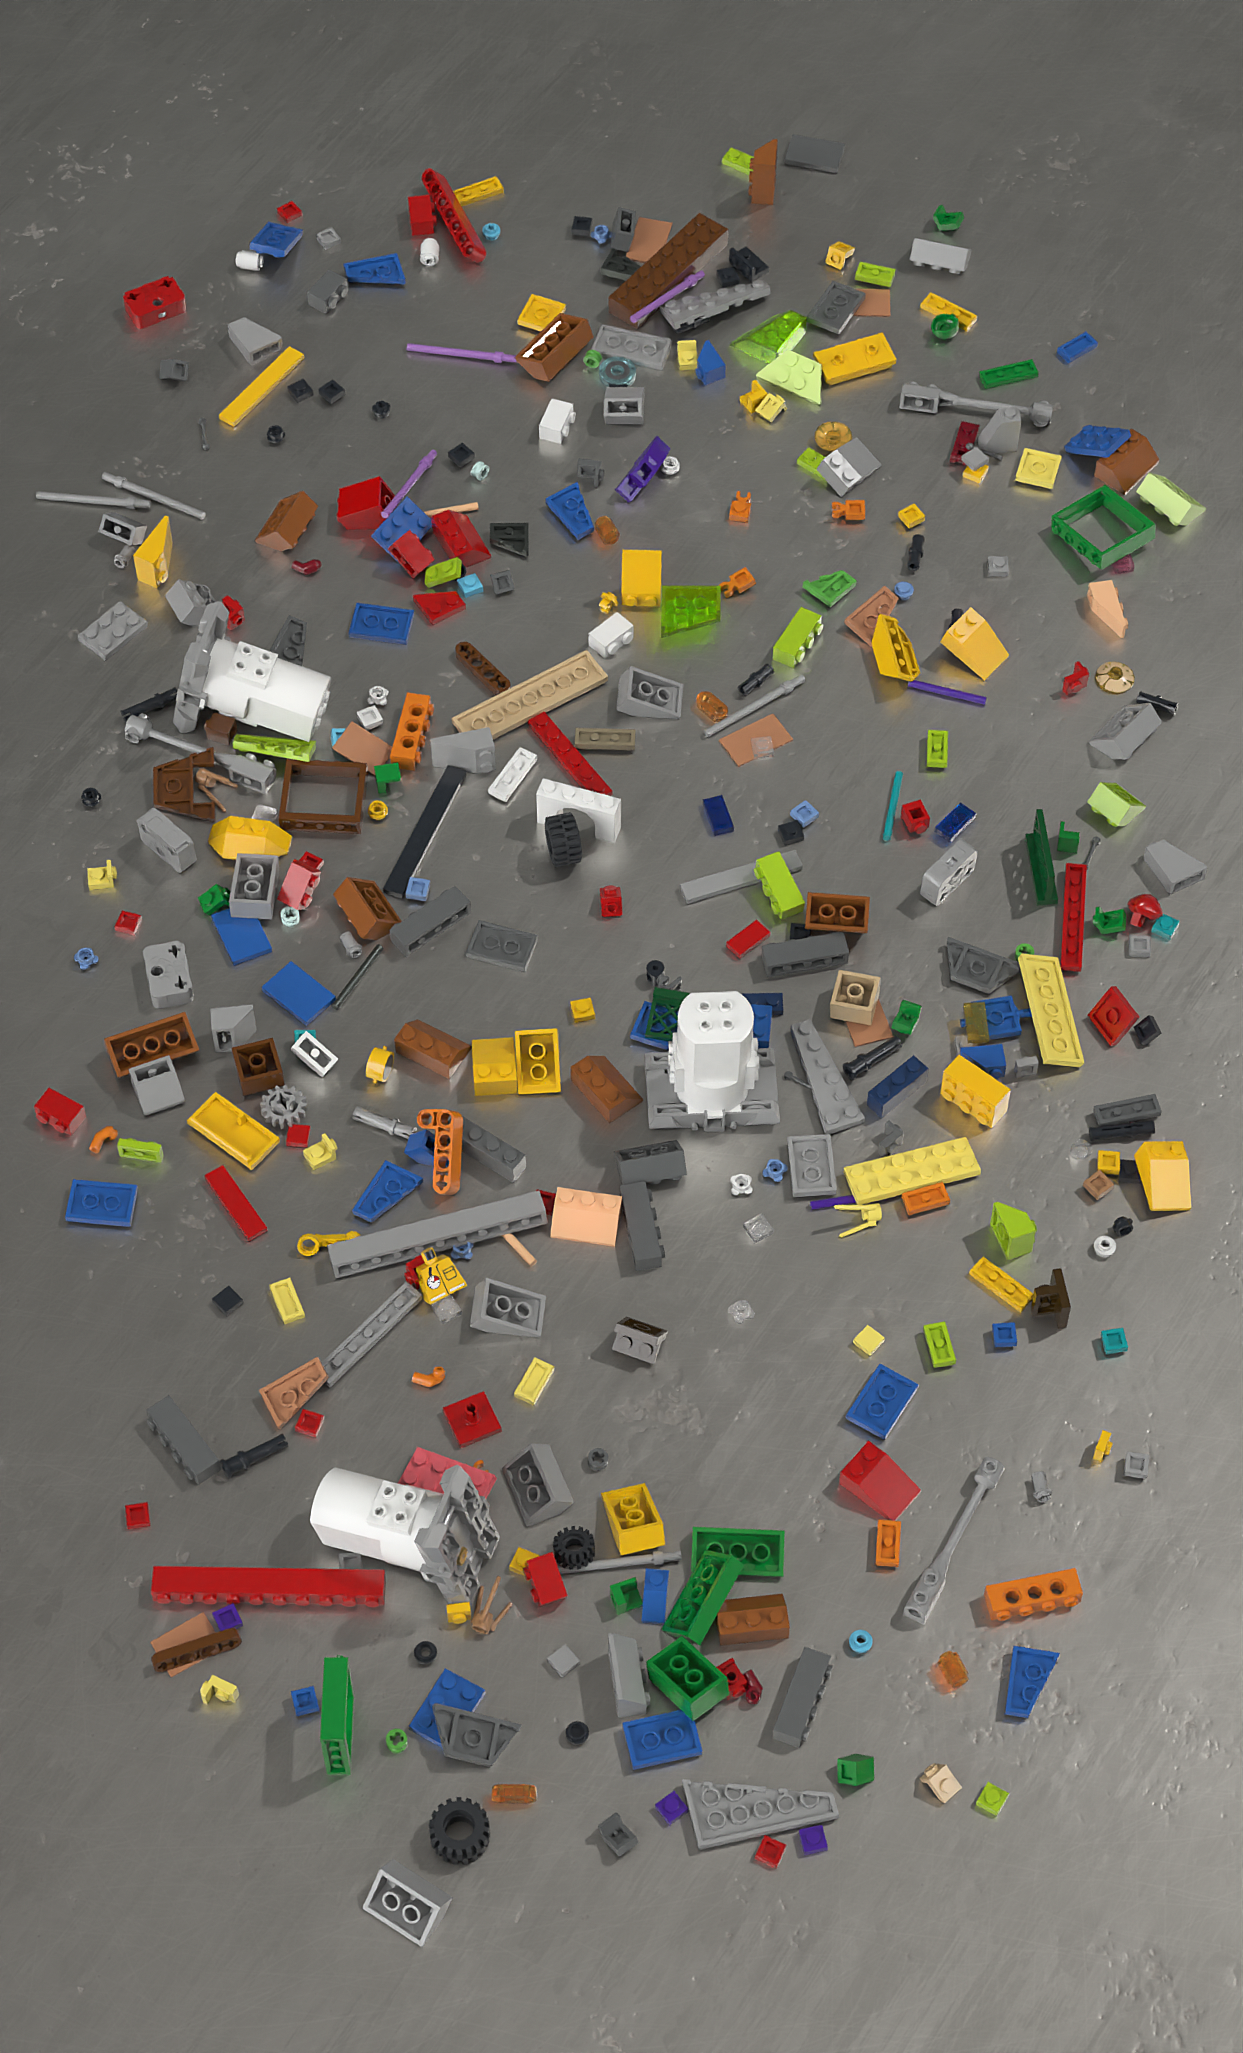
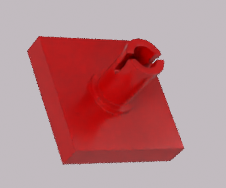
M1111 986L1088 1014V1017L1110 1046H1116L1140 1018L1117 986Z
M484 1391L443 1407V1413L460 1449L502 1432V1427Z

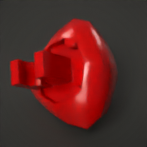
M1151 894L1135 896L1127 903L1129 910L1133 913L1130 924L1142 928L1146 917L1153 921L1163 916L1159 902Z

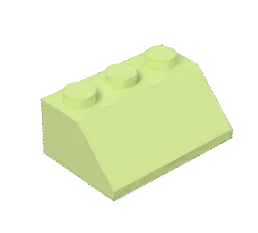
M1148 473L1136 491L1141 495L1140 499L1143 502L1153 504L1156 512L1161 515L1166 514L1170 517L1168 520L1176 526L1179 524L1187 526L1207 509L1161 475Z

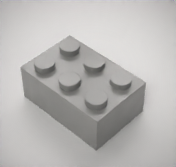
M237 853L229 899L231 917L272 919L280 872L278 856Z

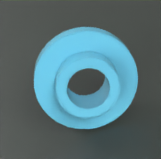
M489 223L482 228V233L487 240H495L500 235V227L497 224Z
M857 1630L850 1635L849 1645L855 1652L865 1653L872 1647L873 1640L867 1631ZM863 1638L865 1642L859 1643L857 1642V1639Z

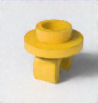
M611 592L601 594L602 600L599 606L603 612L608 614L612 606L619 604L617 597Z

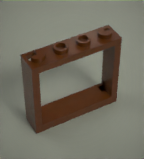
M286 759L278 818L280 828L284 831L361 834L368 780L367 763L320 760L306 762ZM292 775L359 778L355 815L287 812Z

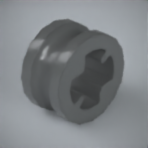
M601 1448L591 1450L588 1455L589 1467L595 1471L606 1468L608 1464L607 1452ZM594 1456L602 1458V1463L594 1461Z

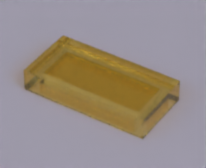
M985 1002L963 1003L968 1044L988 1043L989 1032Z

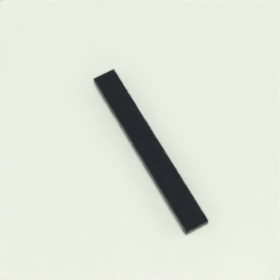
M447 765L383 888V893L401 899L404 897L410 877H414L466 777L465 770Z

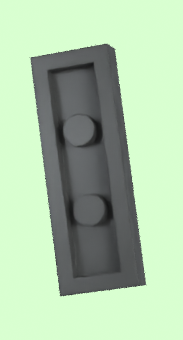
M1156 1094L1096 1105L1093 1108L1099 1127L1161 1116L1162 1113Z

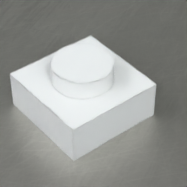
M375 705L356 712L357 718L365 730L383 725V719Z

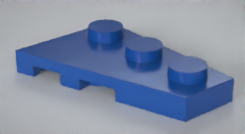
M397 253L343 264L348 282L406 284Z
M578 482L546 498L547 506L577 540L594 532V526L588 509H586Z
M385 1160L353 1208V1214L370 1223L374 1222L422 1184L423 1178Z
M1013 1646L1005 1715L1029 1718L1060 1653Z

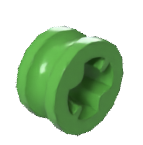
M588 350L583 361L588 367L597 368L602 360V356L596 350Z
M1026 943L1018 945L1015 951L1017 962H1019L1018 957L1022 952L1034 955L1033 947Z
M393 1729L388 1732L386 1736L388 1749L394 1753H400L406 1749L408 1740L403 1730ZM396 1736H399L401 1741L403 1740V1742H398L397 1745H393V1741H391L395 1740Z

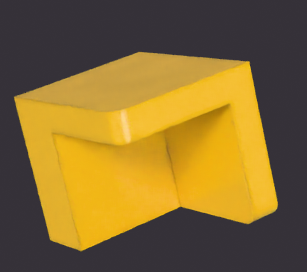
M754 380L752 381L751 391L740 396V401L752 414L756 412L755 410L768 393Z

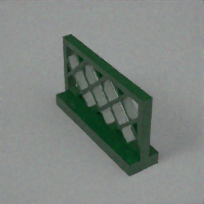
M1036 809L1033 833L1025 834L1037 906L1058 904L1055 873L1043 809Z
M654 987L645 1038L672 1041L673 1033L671 1031L678 1027V1016L675 1012L679 1011L683 1000L690 993ZM656 1005L666 1007L668 1012L659 1016L655 1011ZM672 1015L677 1022L667 1027L663 1020ZM660 1023L665 1029L660 1033L651 1032L652 1026Z

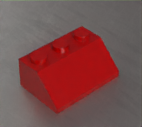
M448 509L431 516L432 531L449 560L458 557L465 567H469L492 558L467 515Z

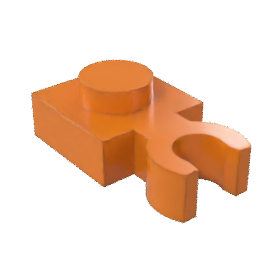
M740 491L736 493V501L732 500L729 520L748 523L751 511L750 492L747 493L746 497H741Z
M845 500V504L840 502L832 503L833 518L845 516L846 520H865V500Z
M744 567L730 575V581L722 582L719 588L721 591L728 589L724 592L726 598H729L734 594V591L737 590L739 593H742L754 586L756 581L747 568Z

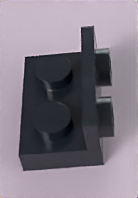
M747 246L738 251L733 247L729 249L730 264L736 267L751 282L769 273V266Z

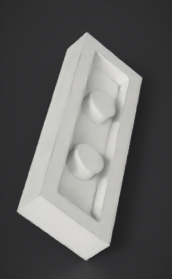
M519 747L489 787L488 793L506 802L537 761V755Z

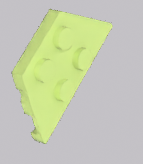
M787 350L756 374V377L762 381L819 406L821 405L822 365L816 361Z

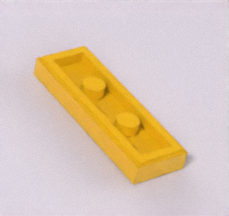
M497 176L454 190L453 192L461 207L504 193V188Z
M932 292L929 293L920 305V308L936 316L953 313L959 320V328L968 331L977 321V315Z
M984 1256L969 1271V1275L1020 1313L1033 1299L1031 1291Z

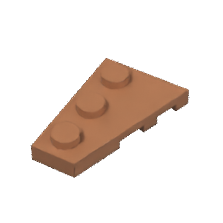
M884 586L850 614L844 623L872 647L871 642L878 616L880 614L890 616L899 598Z
M318 1357L259 1390L280 1430L328 1380L329 1376Z

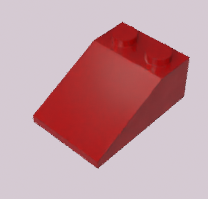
M869 1440L840 1472L839 1484L884 1518L891 1521H896L921 1492V1489L884 1451Z

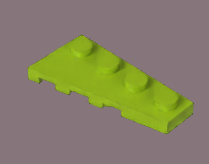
M237 734L233 740V748L239 749L242 752L250 751L309 762L316 749V741L310 740L307 742L300 739Z

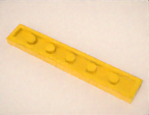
M289 346L219 414V419L235 427L304 360V354Z

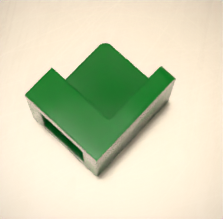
M398 762L374 766L378 794L386 793L385 783L401 781Z
M1061 821L1057 851L1077 854L1080 832L1064 831L1065 822Z
M636 1577L610 1585V1597L618 1615L643 1606L642 1598L637 1589Z
M852 1754L837 1759L839 1783L858 1786L874 1781V1757Z

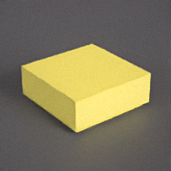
M867 1325L855 1337L853 1343L871 1356L885 1341V1338Z

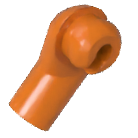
M106 1126L98 1131L91 1142L89 1150L99 1153L104 1140L107 1138L114 1140L118 1135V1131L113 1129V1126Z
M437 1366L429 1375L415 1372L412 1382L426 1387H433L443 1382L445 1370L443 1367Z

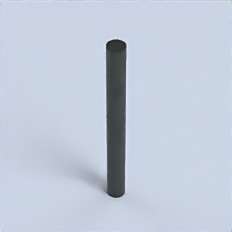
M380 944L375 946L333 1002L332 1008L339 1010L384 950Z

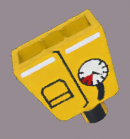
M433 1247L421 1252L425 1263L418 1266L416 1272L423 1299L426 1303L432 1304L467 1286L465 1280L448 1256L440 1255L437 1257Z

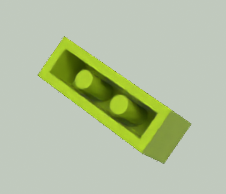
M800 607L774 645L773 660L794 669L796 664L803 660L806 649L811 648L814 637L821 633L823 624H821L822 615Z
M778 851L757 859L754 873L758 880L761 879L763 883L762 888L765 896L770 897L772 901L771 907L773 912L778 914L781 920L803 912L805 901L780 852Z

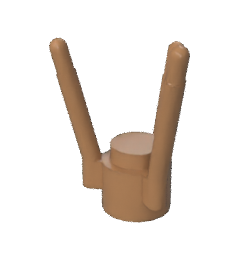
M201 768L195 776V781L199 783L198 789L202 790L225 813L226 809L207 788L213 787L216 781L235 788L238 785L227 778Z
M500 1576L496 1577L485 1607L481 1611L484 1586L479 1588L475 1611L471 1620V1627L479 1633L488 1634L489 1630L494 1632L497 1624L513 1605L512 1602H509L495 1620L492 1619L493 1614L488 1612L501 1580Z

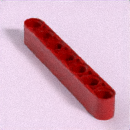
M426 169L422 174V182L460 251L470 260L476 263L482 262L486 257V249L446 178L433 169Z

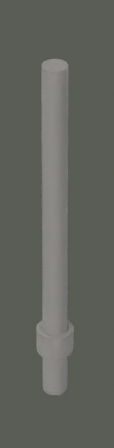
M106 472L102 475L103 480L113 483L115 487L128 489L203 520L205 517V512L128 482L124 477H116Z
M37 491L36 494L37 499L126 506L128 509L151 507V501L136 500L135 497L124 499Z
M801 674L791 681L787 680L781 683L779 688L704 730V734L706 737H710L782 694L790 693L794 690V687L805 682V677Z
M654 1551L653 1554L596 1560L591 1563L588 1562L586 1567L582 1564L581 1569L578 1570L577 1566H574L573 1570H569L568 1565L566 1568H563L562 1565L557 1566L560 1574L651 1563L663 1565L664 1562L682 1560L681 1551L665 1553Z

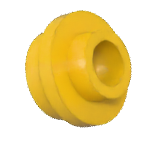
M380 800L373 801L368 807V815L374 820H381L388 814L386 804Z

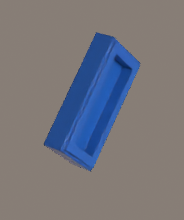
M1084 332L1058 347L1057 353L1068 363H1071L1097 348L1098 342L1087 332Z

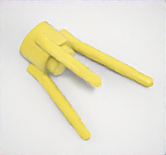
M879 1203L834 1206V1209L861 1210L862 1219L867 1220L866 1223L839 1235L840 1238L867 1227L876 1226V1221L882 1219Z

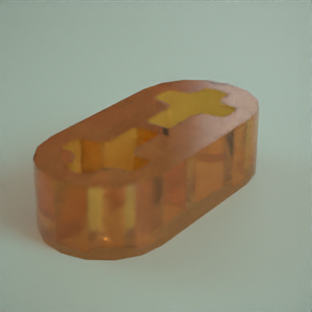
M704 691L697 695L698 709L713 722L718 723L728 717V707L712 693Z
M497 1784L492 1786L491 1799L497 1803H534L537 1801V1787L526 1784Z

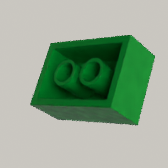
M683 1636L646 1661L649 1680L692 1721L729 1695L727 1677Z

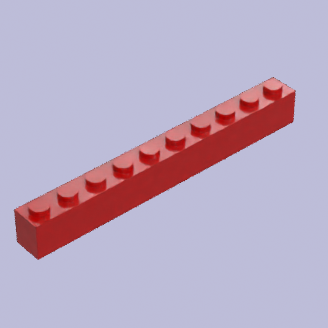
M153 1566L151 1594L153 1601L162 1604L170 1603V1601H180L183 1604H192L193 1602H203L205 1604L226 1602L237 1605L243 1602L252 1605L273 1603L274 1605L282 1606L286 1603H296L299 1606H307L309 1604H319L321 1606L342 1604L352 1607L356 1604H365L368 1607L385 1605L386 1575L385 1570Z

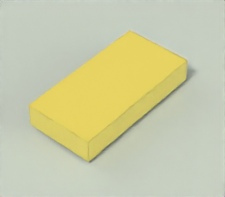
M290 1278L269 1285L284 1325L305 1317Z
M534 1357L515 1390L514 1397L535 1405L555 1370L554 1366Z

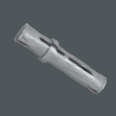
M356 1107L353 1115H356L353 1116L354 1120L388 1131L393 1136L396 1134L409 1139L410 1134L416 1133L413 1131L417 1130L416 1127L401 1123L399 1119H390L360 1107Z

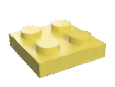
M1024 448L1015 481L1053 489L1062 456Z

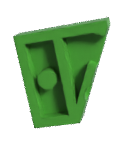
M843 570L834 572L831 575L820 576L819 580L809 582V580L803 582L804 589L830 608L857 586V580Z

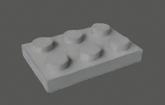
M119 601L78 635V641L107 661L147 628L148 623Z
M830 1134L787 1137L793 1197L836 1195L837 1189Z

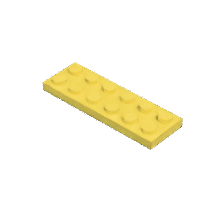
M1021 954L1018 957L1043 1063L1081 1067L1084 1064V1059L1058 957Z
M962 1137L844 1167L843 1173L856 1204L863 1205L902 1195V1193L941 1182L946 1184L980 1175L981 1169L967 1138Z

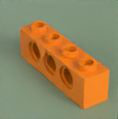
M407 692L390 754L391 763L398 762L399 769L415 771L417 763L420 764L422 752L420 750L421 747H425L426 742L424 734L429 731L430 720L428 719L429 716H433L434 704H431V696Z
M1076 1568L987 1585L984 1592L991 1620L998 1619L999 1621L1007 1620L1015 1615L1028 1616L1040 1610L1049 1612L1060 1606L1073 1607L1081 1602L1083 1595ZM1058 1589L1061 1591V1594H1054L1051 1590ZM1029 1594H1037L1039 1598L1033 1599ZM1013 1598L1017 1602L1009 1603L1006 1599Z

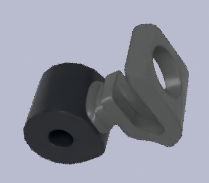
M653 960L647 964L646 977L651 985L663 989H674L675 991L682 990L681 976L668 985L670 978L665 976V967L661 961Z

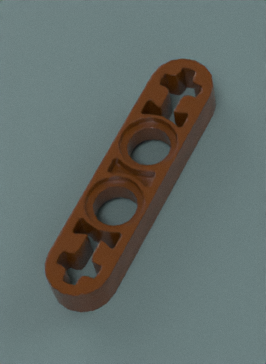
M460 642L456 645V658L491 692L498 695L511 688L510 681L472 644ZM473 661L482 662L480 666H473L471 663ZM489 672L494 674L492 678H486L484 675Z
M229 1628L156 1652L151 1657V1661L155 1671L165 1672L237 1648L242 1643V1639L238 1629Z

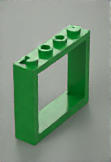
M1106 485L1051 516V529L1053 533L1060 536L1068 545L1075 548L1079 554L1085 556L1093 565H1096L1101 570L1155 539L1156 524ZM1102 505L1136 531L1103 552L1069 526Z
M342 1655L324 1657L320 1741L327 1774H351L354 1689L349 1659Z

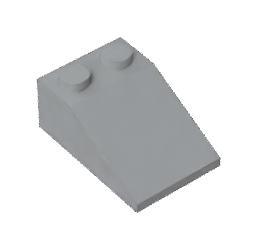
M856 437L824 458L816 470L842 498L882 465Z
M630 666L619 678L617 711L636 717L679 719L681 717L683 684Z
M489 727L430 739L432 765L435 767L446 768L449 765L474 774L488 773L496 770L495 745Z
M485 1278L475 1287L470 1327L489 1333L539 1338L542 1331L546 1296Z

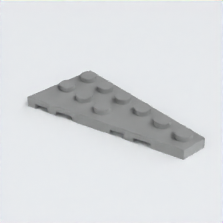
M757 280L753 284H739L735 288H722L714 293L704 292L696 297L686 296L678 301L668 300L659 307L662 315L676 330L680 328L682 323L692 324L695 318H708L729 310L728 306L730 305L740 306L743 300L753 301L769 295L771 292L770 286L765 281Z
M682 1779L699 1850L839 1819L834 1795L830 1792L808 1790L800 1792L789 1791L786 1788H779L778 1790L767 1789L764 1786L731 1783L723 1785L713 1784V1782L709 1781L701 1783Z

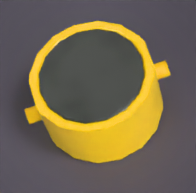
M383 1046V1049L374 1047L367 1062L366 1077L372 1078L373 1083H377L378 1080L385 1082L393 1067L394 1052L388 1051L387 1046Z

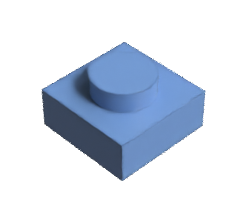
M805 800L790 811V816L797 820L804 828L819 817V812Z
M410 877L406 898L426 901L431 885L430 880Z

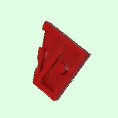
M456 591L413 595V601L432 625L466 609L465 602Z

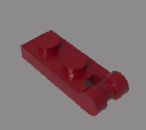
M961 421L951 452L950 463L959 462L967 466L961 460L962 455L970 451L966 449L967 443H972L975 446L980 428L979 424Z

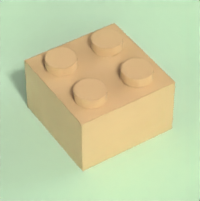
M839 970L830 1002V1018L872 1025L880 994V977Z

